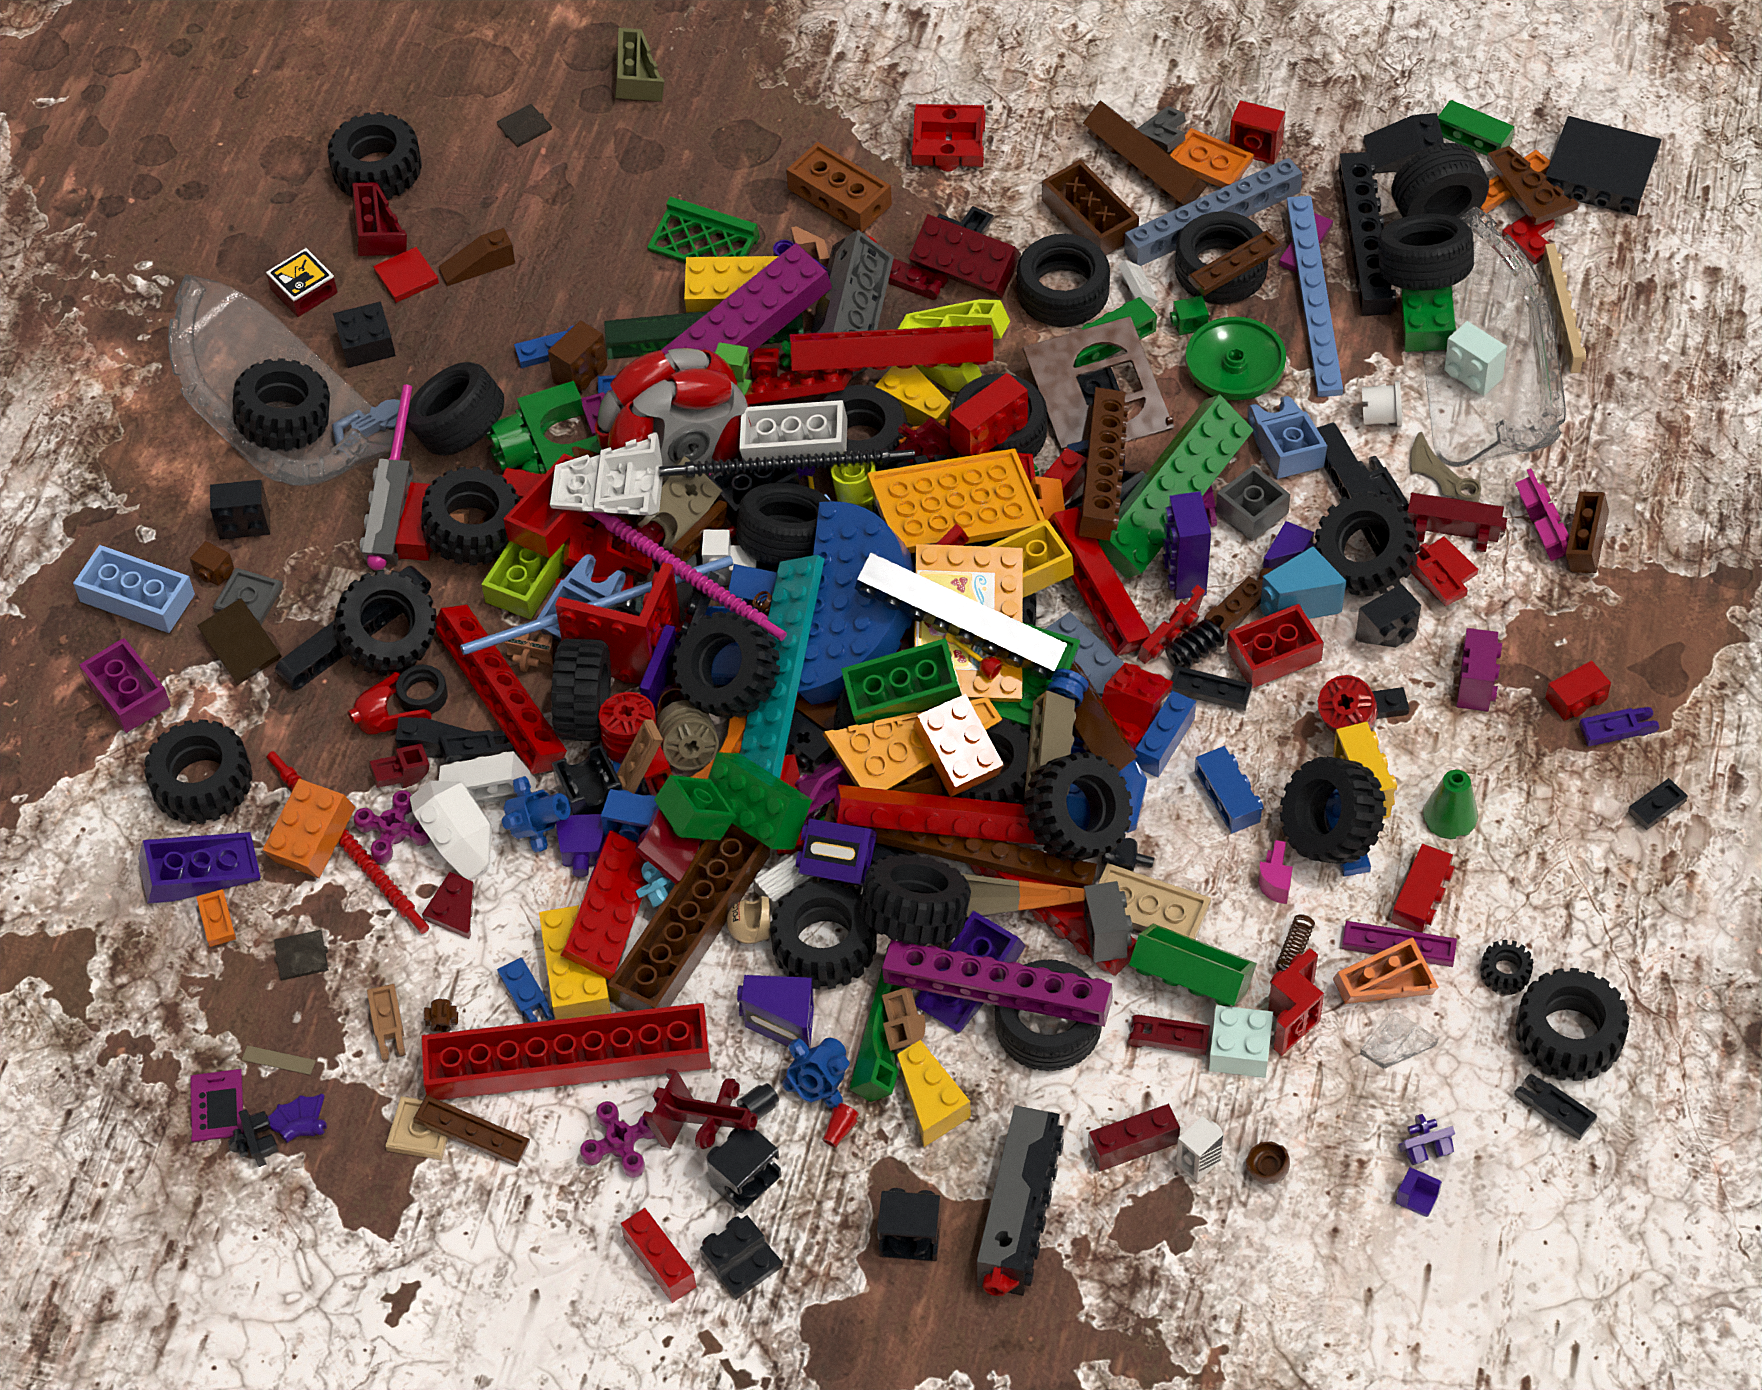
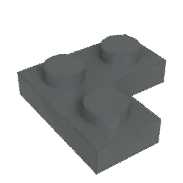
M1167 106L1137 129L1160 148L1170 152L1186 140L1184 132L1176 129L1186 121L1185 113Z

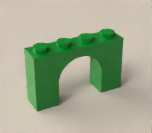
M574 381L517 398L519 409H516L515 413H518L525 426L523 428L524 431H528L535 452L534 459H539L540 462L538 464L540 474H545L564 453L573 457L572 447L577 446L599 454L601 453L602 449L596 436L570 444H557L549 441L544 436L547 430L554 424L584 415L582 399Z

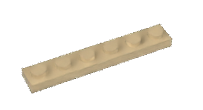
M1555 243L1545 244L1542 261L1570 373H1580L1582 362H1586V350L1580 344L1581 330L1576 328L1575 325L1577 316L1575 309H1571L1572 295L1571 291L1566 289V272H1562L1561 269L1562 255L1557 253Z

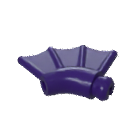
M324 1094L314 1097L300 1095L288 1104H278L276 1110L268 1116L271 1130L279 1133L286 1143L299 1136L323 1135L325 1133L323 1129L327 1128V1124L324 1120H318L324 1101Z

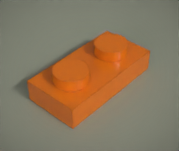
M221 889L197 896L209 947L236 940L224 890Z

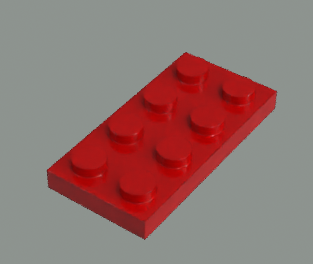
M843 368L837 369L835 372L812 370V372L806 374H795L794 371H789L773 378L770 375H763L756 378L745 394V398L749 405L841 391L845 389L853 374L852 371Z

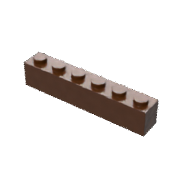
M1101 100L1084 120L1083 124L1089 128L1087 132L1097 141L1102 138L1105 141L1103 145L1113 154L1118 151L1121 154L1119 158L1129 167L1134 164L1138 168L1135 171L1145 180L1150 177L1154 181L1152 186L1162 194L1166 190L1170 194L1168 199L1178 207L1181 204L1186 205L1197 200L1207 187L1203 181Z
M1074 660L1071 670L1082 675L1088 681L1089 687L1086 692H1083L1084 698L1081 705L1074 707L1076 719L1073 724V732L1083 742L1081 745L1086 752L1094 753L1096 757L1102 756L1106 758L1108 765L1113 764L1121 771L1138 756L1084 670Z

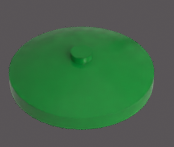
M1223 317L1204 324L1192 335L1186 348V368L1194 383L1213 396L1220 394L1227 400L1252 399L1267 393L1281 380L1286 366V350L1278 334L1264 323L1246 317Z

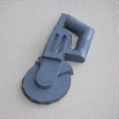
M391 399L381 402L378 406L371 407L370 413L366 415L358 409L333 423L332 429L336 447L340 451H344L379 430L386 431V428H395L400 400ZM351 425L353 434L345 438L343 429Z

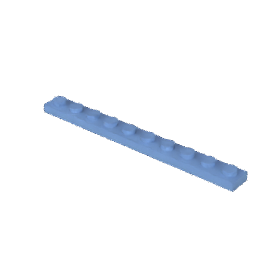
M1311 196L1287 197L1286 205L1317 397L1342 396L1343 385Z

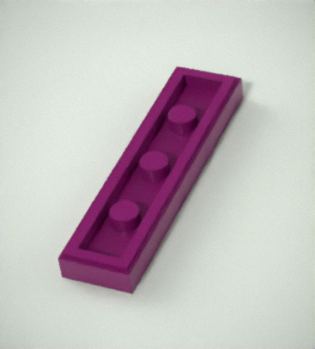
M1346 921L1342 949L1377 954L1413 937L1426 963L1453 967L1457 938Z

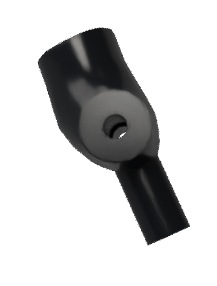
M1124 838L1122 843L1117 844L1116 849L1102 855L1101 863L1104 865L1109 863L1134 871L1136 864L1152 868L1155 858L1138 853V843L1135 839Z

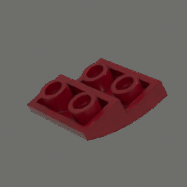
M658 808L653 812L648 828L640 834L635 851L642 859L657 868L664 877L677 884L690 866L701 840L698 838L679 837L673 831V827L661 809Z

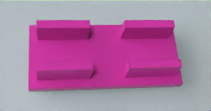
M1530 468L1527 469L1529 477L1516 482L1515 485L1531 521L1538 520L1534 524L1546 553L1552 562L1566 556L1569 535L1563 522L1558 524L1561 519L1554 503L1548 504L1551 502V498L1544 483H1538Z

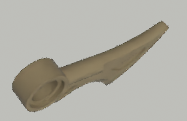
M1419 432L1412 447V472L1426 474L1434 478L1440 485L1443 495L1459 500L1478 502L1481 497L1480 483L1472 478L1461 479L1435 455L1428 445L1423 432ZM1465 488H1469L1474 490L1475 493L1472 495H1465L1461 491Z

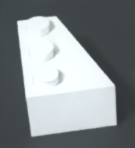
M514 751L478 757L462 762L457 761L440 766L439 781L462 782L479 807H483L484 802H500V806H504L506 800L517 797V793H514L513 780L526 776L531 785V792H534L536 789V778Z

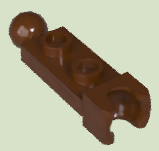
M1269 567L1261 569L1257 574V581L1248 576L1218 606H1214L1205 615L1204 620H1210L1217 627H1220L1224 640L1228 638L1229 631L1234 630L1261 604L1263 576L1274 569Z

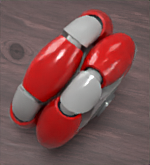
M692 348L668 350L669 353L666 355L662 350L651 352L625 366L610 383L613 390H608L599 408L598 419L595 423L597 441L602 450L610 447L612 450L626 446L625 442L634 439L640 442L648 439V435L657 432L663 466H672L684 456L693 461L694 464H697L698 461L704 464L706 460L708 463H712V460L719 463L720 459L723 462H726L727 459L732 461L740 453L741 415L750 406L747 404L742 391L738 388L732 368L718 354L706 349L698 350Z

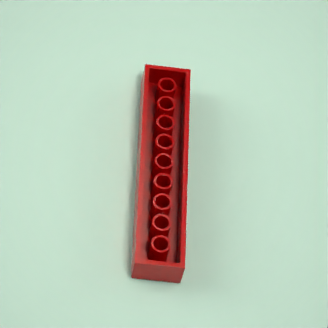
M704 1003L421 1035L424 1088L426 1095L437 1100L665 1074L667 1068L677 1070L678 1072L711 1069Z

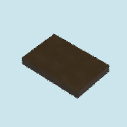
M242 598L197 625L237 685L282 658L280 652Z

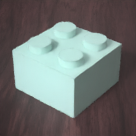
M1466 321L1448 338L1444 371L1451 377L1457 378L1466 384L1471 390L1485 396L1503 379L1507 346L1469 321Z
M1216 1005L1209 1071L1266 1078L1273 1012Z

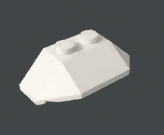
M430 780L410 796L413 814L441 855L464 878L471 880L490 865L489 853L492 824L462 782Z

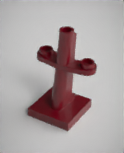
M669 1068L665 1071L669 1079L665 1089L657 1087L652 1096L657 1103L653 1112L644 1111L642 1115L661 1147L669 1149L672 1148L684 1123L703 1124L697 1131L695 1145L698 1149H706L714 1144L716 1133L720 1127L752 1131L755 1129L758 1121L757 1114L751 1113L749 1109L730 1106L732 1100L736 1099L740 1092V1084L735 1079L726 1078L723 1081L717 1101L713 1103L694 1099L678 1071Z

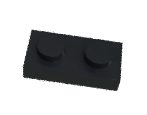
M1668 778L1630 805L1628 813L1648 830L1687 802L1688 795Z

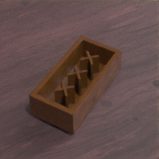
M1081 159L1042 180V201L1076 235L1096 244L1105 255L1125 245V232L1139 227V216Z

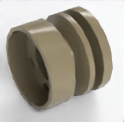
M688 700L671 703L657 717L656 727L663 739L661 747L666 759L672 766L688 771L700 769L710 763L717 754L719 742L709 713L695 708L689 704Z

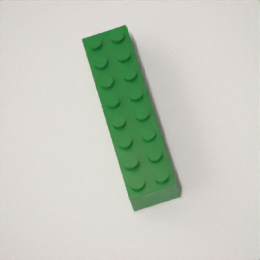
M1220 394L1201 403L1121 504L1119 513L1115 514L1119 515L1117 531L1112 530L1110 541L1097 539L1107 559L1126 579L1142 574L1163 547V538H1166L1164 523L1167 522L1165 507L1169 506V496L1201 491L1203 496L1253 432L1252 427Z

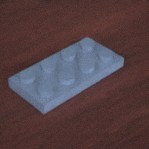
M1069 612L1045 629L1080 640V647L1075 661L1082 667L1102 699L1105 684L1121 668L1124 662L1079 619Z

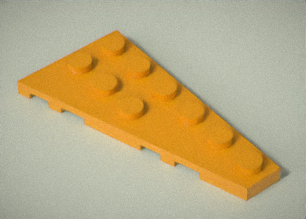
M988 697L970 700L985 731L1002 721L1001 716ZM924 712L909 713L876 720L873 723L859 726L853 725L845 729L830 730L823 733L824 738L856 787L889 790L932 764L913 727L917 715Z

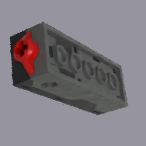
M857 230L832 246L826 270L832 289L819 298L811 333L877 330L894 256L878 245L873 237ZM864 367L859 371H852L853 375L851 378L865 371L868 367Z
M1014 1105L977 1259V1287H982L990 1295L1003 1296L1011 1293L1024 1296L1026 1286L1032 1285L1034 1259H1038L1040 1233H1044L1046 1207H1050L1052 1181H1056L1058 1172L1057 1160L1058 1156L1062 1155L1064 1145V1126L1060 1125V1114Z

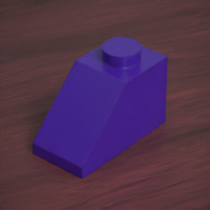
M1285 521L1264 557L1263 568L1276 569L1309 548H1315V543H1313L1314 532Z

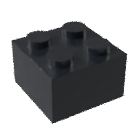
M381 301L333 313L348 368L396 356Z
M262 480L210 485V511L219 540L270 535V508Z

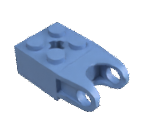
M1284 396L1280 398V412L1276 413L1264 411L1257 404L1248 406V422L1253 429L1252 433L1256 444L1277 479L1324 467L1327 444L1306 411L1303 412L1291 397Z
M590 554L585 555L567 577L560 581L537 619L556 613L555 604L558 597L588 603L621 592L625 583V573L617 570L604 582H591L596 559ZM559 624L540 630L543 634L551 635L554 640L562 641Z

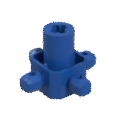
M526 776L513 780L514 793H517V797L508 799L505 802V815L501 820L503 827L510 830L511 835L516 839L530 837L529 843L535 853L546 850L548 844L543 832L554 829L555 822L566 820L569 817L571 811L569 800L562 793L549 795L543 789L531 792V785Z
M800 1038L791 1041L788 1049L794 1061L788 1067L786 1078L782 1082L784 1089L788 1092L797 1091L799 1096L812 1103L822 1099L829 1108H837L839 1103H843V1097L836 1088L844 1079L845 1071L850 1065L846 1058L845 1046L835 1038H825L820 1045L811 1049Z

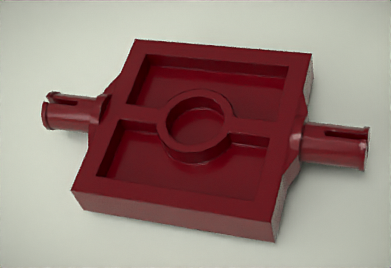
M932 417L916 430L911 429L905 423L902 424V427L899 426L898 432L905 436L906 440L895 450L914 449L915 457L926 455L929 462H933L934 454L947 455V460L954 459L960 455L950 445V430ZM907 460L913 465V460Z

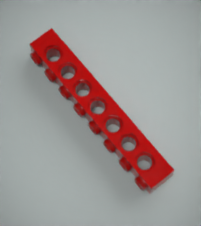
M468 605L440 608L435 623H437V634L530 772L536 774L553 771L551 763L563 759L567 750L513 670L509 667L501 652L495 645L463 655L460 645L489 636L477 620V617Z

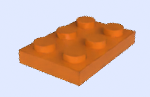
M1190 128L1186 133V140L1179 144L1170 154L1171 157L1196 177L1221 188L1239 181L1253 162L1254 154L1193 128Z

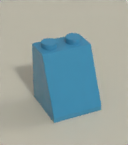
M1311 547L1263 576L1261 611L1265 616H1269L1299 604L1308 619L1339 614L1343 609L1346 580L1314 547Z

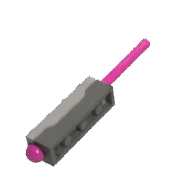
M407 384L402 387L390 458L379 459L378 468L375 467L373 471V482L375 485L374 490L370 491L368 498L370 512L365 515L364 528L366 533L365 537H362L360 540V552L363 553L369 568L374 571L382 570L386 564L397 565L398 553L395 541L410 482H412L414 475L410 461L400 460L412 393V386Z

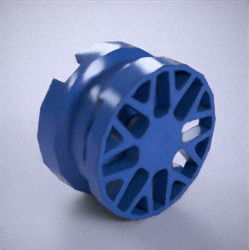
M1059 668L1055 670L1052 682L1049 683L1046 691L1075 700V707H1079L1084 698L1083 692L1087 691L1089 683L1079 673Z

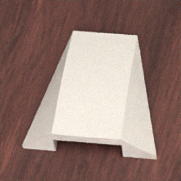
M657 432L648 435V439L637 442L636 439L625 442L626 446L612 450L610 447L601 450L600 455L591 458L589 455H585L555 465L550 501L551 508L579 512L652 515L659 512L663 477H659L658 467L663 465Z

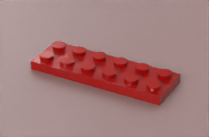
M612 830L605 837L560 956L609 980L615 974L643 898L638 897L636 890L648 884L642 875L643 864L647 861L642 859L635 851L637 843Z

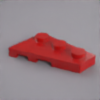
M1198 584L1192 589V595L1187 604L1185 605L1180 602L1170 616L1169 623L1166 621L1162 622L1141 645L1137 658L1144 664L1152 658L1157 659L1169 642H1173L1175 638L1181 636L1182 630L1186 626L1190 628L1196 623L1199 618L1198 611L1205 590Z

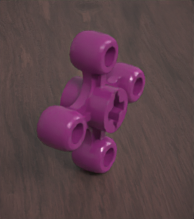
M400 790L393 795V810H386L380 816H377L369 808H360L354 814V823L359 831L367 833L377 830L381 834L380 839L374 841L370 849L372 858L379 864H385L392 859V845L402 842L405 837L411 839L417 846H424L431 840L419 821L409 824L404 820L405 815L412 812L410 796L412 795L406 790Z
M602 1102L596 1109V1117L600 1125L607 1128L606 1136L599 1141L589 1139L583 1142L580 1146L581 1159L585 1164L593 1166L600 1163L605 1154L612 1153L614 1156L622 1158V1169L628 1177H639L645 1170V1162L642 1155L634 1151L635 1142L640 1138L654 1139L656 1137L650 1127H648L643 1116L639 1118L638 1123L629 1126V1124L619 1121L618 1107L613 1102Z

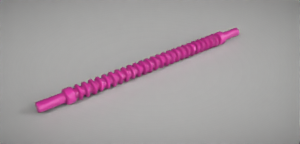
M588 512L589 515L603 523L608 531L615 533L616 536H620L626 543H631L632 547H636L643 554H647L653 561H658L660 565L663 562L672 564L676 576L685 579L687 583H691V586H696L697 590H702V593L707 594L708 597H713L714 601H718L726 609L729 608L730 612H735L756 622L780 641L785 639L787 632L770 622L765 614L758 612L757 609H753L751 605L741 601V598H736L734 594H730V591H725L724 587H719V584L714 583L712 579L708 580L707 576H703L695 568L692 569L690 565H686V562L681 561L680 558H675L674 554H670L668 550L659 547L653 540H648V537L643 536L640 532L638 533L630 525L627 526L618 517L609 516L606 513Z

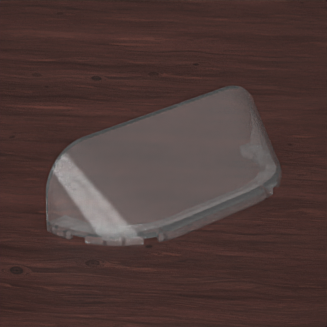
M1476 206L1459 217V219L1468 224L1473 232L1474 267L1464 280L1452 285L1456 330L1466 321H1469L1505 344L1507 351L1503 379L1485 396L1471 390L1466 384L1457 378L1451 377L1444 371L1447 350L1423 351L1434 450L1437 457L1444 464L1451 467H1461L1543 450L1559 438L1562 433L1559 430V425L1563 424L1566 418L1559 354L1549 300L1547 296H1540L1536 287L1540 283V279L1520 247L1510 235L1503 237L1495 229L1496 221Z
M189 274L185 275L174 300V303L178 304L175 319H170L169 355L173 373L179 376L183 385L180 390L188 403L258 471L278 482H284L293 486H311L327 482L391 453L395 428H386V431L379 430L366 438L358 429H354L350 425L343 429L344 438L336 445L332 424L358 409L366 415L370 413V409L373 406L260 303L223 283ZM278 358H285V361H299L303 366L307 364L312 367L313 372L317 371L326 381L329 387L328 391L330 392L328 426L325 428L323 435L317 438L311 445L307 443L306 447L302 449L293 448L292 451L284 452L283 449L270 451L267 447L263 449L257 447L255 442L250 443L236 429L232 418L235 381L244 370L250 369L251 365L257 362L261 364L267 359L278 361ZM283 401L266 404L274 408H292L296 406ZM403 438L402 448L405 446V440H404V438Z

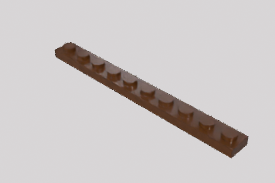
M829 803L824 821L836 823L833 811L834 803ZM850 825L872 829L877 832L876 843L1067 887L1084 888V886L1093 885L1097 869L1096 863L1083 860L1076 862L1057 859L1055 854L1050 855L1047 852L995 840Z

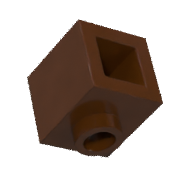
M207 541L190 557L194 574L198 575L204 582H211L217 586L229 578L234 570L230 553Z

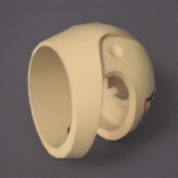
M760 896L759 900L754 902L744 899L731 907L727 916V928L735 940L744 944H755L770 939L769 897Z

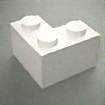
M730 530L703 531V564L729 555L733 559L732 566L714 571V573L720 575L717 581L719 587L730 585L734 564L756 568L757 560L748 556L740 545H731Z

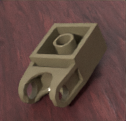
M684 456L672 466L684 465L685 462L690 460ZM695 474L693 478H686L685 475L663 477L659 512L652 515H639L636 524L642 528L650 521L659 523L665 531L663 548L670 551L672 546L709 510L722 490L705 474H702L701 477Z

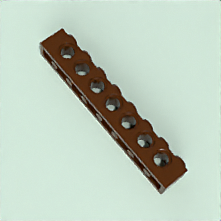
M1095 388L1090 418L1079 536L1110 541L1112 530L1117 531L1119 515L1115 514L1119 513L1121 501L1119 498L1122 488V482L1118 481L1122 480L1124 466L1120 465H1123L1125 450L1122 449L1125 447L1126 434L1123 433H1126L1129 403L1125 402L1126 392Z

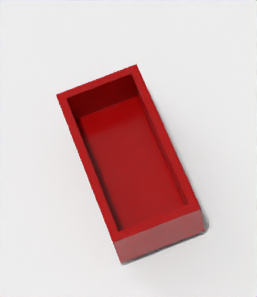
M564 453L503 518L509 541L547 558H551L589 516L588 512L554 509L550 506L555 465L576 458Z

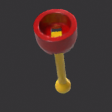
M950 633L945 635L948 643L953 642L980 662V671L986 678L992 680L998 675L1002 669L1003 662L993 656L983 659L956 639V636Z

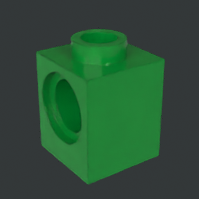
M1202 296L1173 301V312H1170V322L1172 327L1176 326L1179 336L1195 333L1201 326L1208 323L1209 313Z

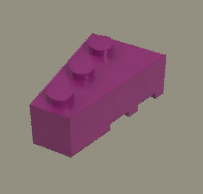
M1466 628L1457 708L1489 712L1490 702H1496L1498 686H1494V681L1498 680L1500 664H1496V658L1500 659L1502 643L1498 642L1499 632Z

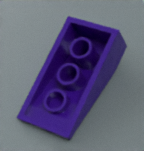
M251 832L143 840L138 856L147 904L178 901L259 881L261 878Z
M973 910L965 922L962 932L955 938L947 951H962L968 955L977 957L988 956L997 961L1010 963L1018 960L1026 945L1016 935ZM941 968L938 971H946L947 968ZM967 974L965 976L971 977L976 974ZM996 979V980H994V982H1001V981H1002V979ZM923 990L915 1000L917 1008L958 1033L964 1029L984 1004L983 1002Z

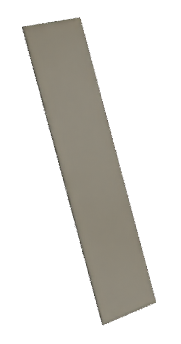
M248 1045L242 1057L243 1061L311 1075L316 1062L313 1059Z

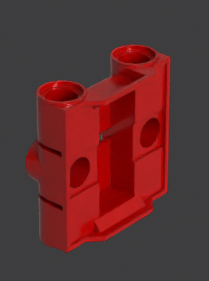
M916 104L911 153L912 166H933L935 157V166H938L942 171L949 172L960 166L961 157L962 167H983L984 145L982 137L983 132H985L986 120L984 105ZM946 136H952V140H946Z

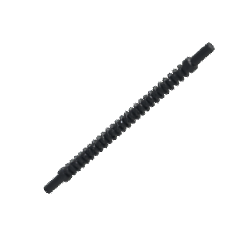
M881 448L879 452H876L875 449L869 452L866 449L864 453L858 450L857 453L851 451L850 454H847L846 451L840 454L837 451L836 455H833L832 452L825 455L823 452L821 456H818L817 453L811 456L808 453L807 457H804L803 454L796 457L794 454L792 458H789L788 455L782 458L779 455L777 459L774 456L767 459L764 456L763 460H760L759 457L753 460L750 457L748 461H745L744 458L738 461L735 458L733 462L730 459L723 462L720 459L719 463H716L715 460H712V463H708L706 460L704 464H701L700 461L697 464L689 461L685 462L684 465L659 466L658 472L659 477L685 475L686 478H693L695 474H698L699 477L702 474L708 477L709 473H712L714 476L717 473L724 475V472H727L728 475H731V472L738 474L739 471H742L743 474L749 471L752 474L753 470H756L757 473H760L761 470L767 472L768 469H771L772 472L775 469L782 471L783 468H786L787 471L790 468L797 470V467L804 470V467L811 469L812 466H815L818 469L819 466L826 468V465H829L830 468H833L834 465L840 467L841 464L847 467L848 464L855 466V463H858L859 466H862L863 463L869 465L870 462L874 465L877 462L883 465L889 464L890 461L915 459L914 449L889 451L887 448Z

